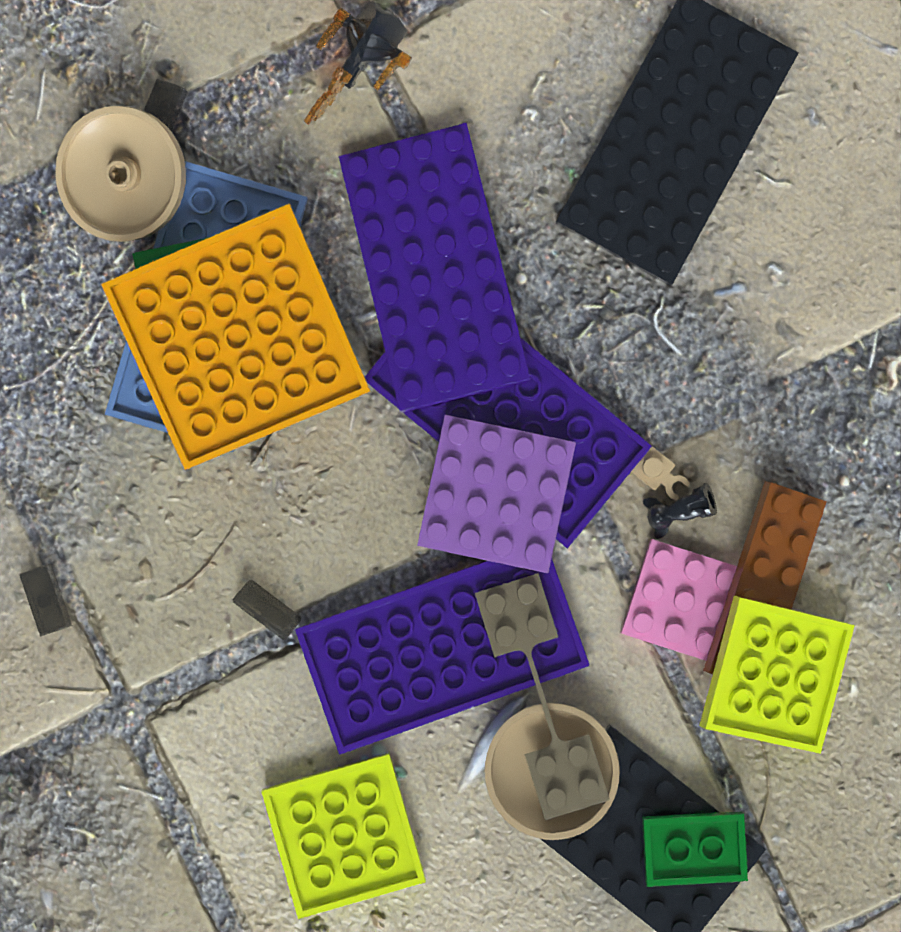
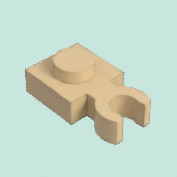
M654 447L649 449L631 471L634 476L653 491H656L660 484L664 486L665 494L672 500L680 498L672 491V486L675 482H680L685 487L690 485V482L685 477L680 475L674 476L670 473L675 464Z

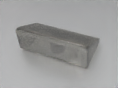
M156 79L143 111L158 118L172 132L188 92L184 87Z
M46 564L19 574L40 637L72 626L52 564Z
M249 580L232 599L234 604L282 640H286L302 619L300 615L253 580Z

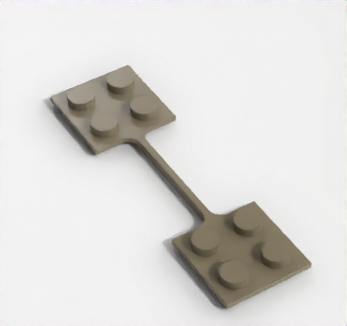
M539 574L475 593L494 657L513 651H522L527 656L552 736L550 745L525 754L545 820L610 800L590 735L563 741L558 738L531 654L536 644L558 638Z

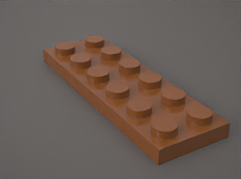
M764 482L703 671L713 675L734 596L792 609L827 501L772 482Z

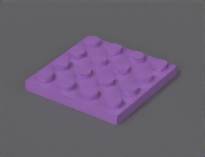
M445 415L417 546L548 573L576 442Z

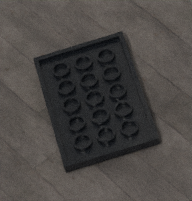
M609 724L605 730L615 746L620 770L618 789L610 808L600 821L579 835L560 840H541L656 932H701L740 882L647 887L645 881L642 817L721 812ZM745 832L748 873L766 849Z

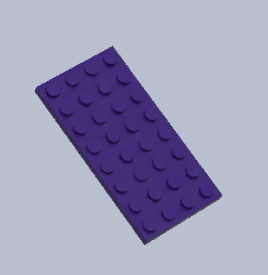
M467 122L338 156L400 412L403 413L531 380Z
M521 338L531 380L403 413L438 442L445 415L576 442L556 534V540L568 549L652 446ZM385 352L366 374L365 379L372 388L399 409Z
M552 558L548 573L484 561L296 628L295 632L339 755L535 686L525 653L513 651L494 657L475 596L477 592L539 574L558 634V638L536 644L532 649L531 654L540 683L590 666Z

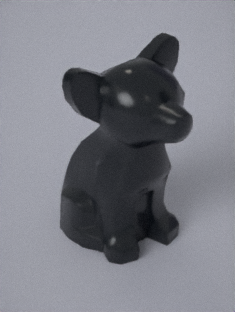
M708 483L693 489L691 495L683 496L671 505L663 504L653 497L643 500L644 506L649 509L647 519L649 524L655 529L654 535L656 539H660L668 533L669 527L674 520L687 521L699 516L705 518L717 514L715 498Z

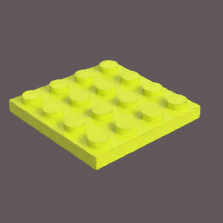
M734 596L699 726L707 730L821 754L855 625Z
M390 752L262 789V796L298 919L426 882Z

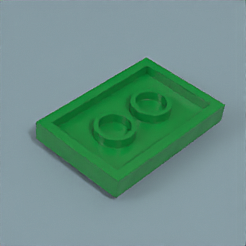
M742 811L642 817L645 881L647 887L748 881L745 818Z

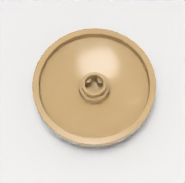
M109 106L86 114L67 132L57 155L56 184L66 211L81 228L96 237L109 241H135L158 232L174 216L185 191L186 167L182 150L175 136L158 118L137 108Z
M547 703L559 739L569 741L588 734L590 735L610 800L545 820L525 757L527 753L548 747L552 741L542 704L521 710L510 717L499 728L489 745L486 755L485 782L494 807L512 827L535 838L560 840L579 835L602 819L615 798L620 770L615 746L599 722L575 707Z

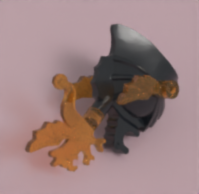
M367 1L356 18L343 8H339L334 15V21L323 33L316 48L321 50L341 27H345L351 55L343 66H338L332 74L333 79L330 82L328 91L324 92L304 119L306 124L309 125L313 120L316 121L320 118L328 105H332L337 93H341L344 86L348 89L356 84L355 81L358 75L364 72L367 63H380L389 59L392 60L373 86L377 91L398 67L405 70L410 64L412 57L397 48L408 31L394 13L383 10L381 4Z

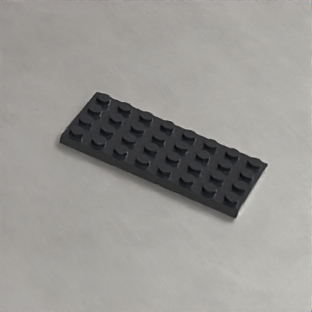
M677 0L560 213L556 224L672 286L799 52L703 0Z

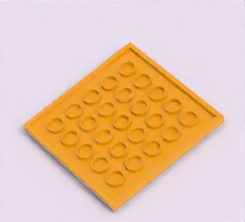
M290 203L101 284L185 470L370 392L368 383Z

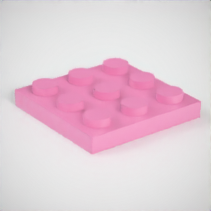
M650 539L620 633L706 661L737 566Z

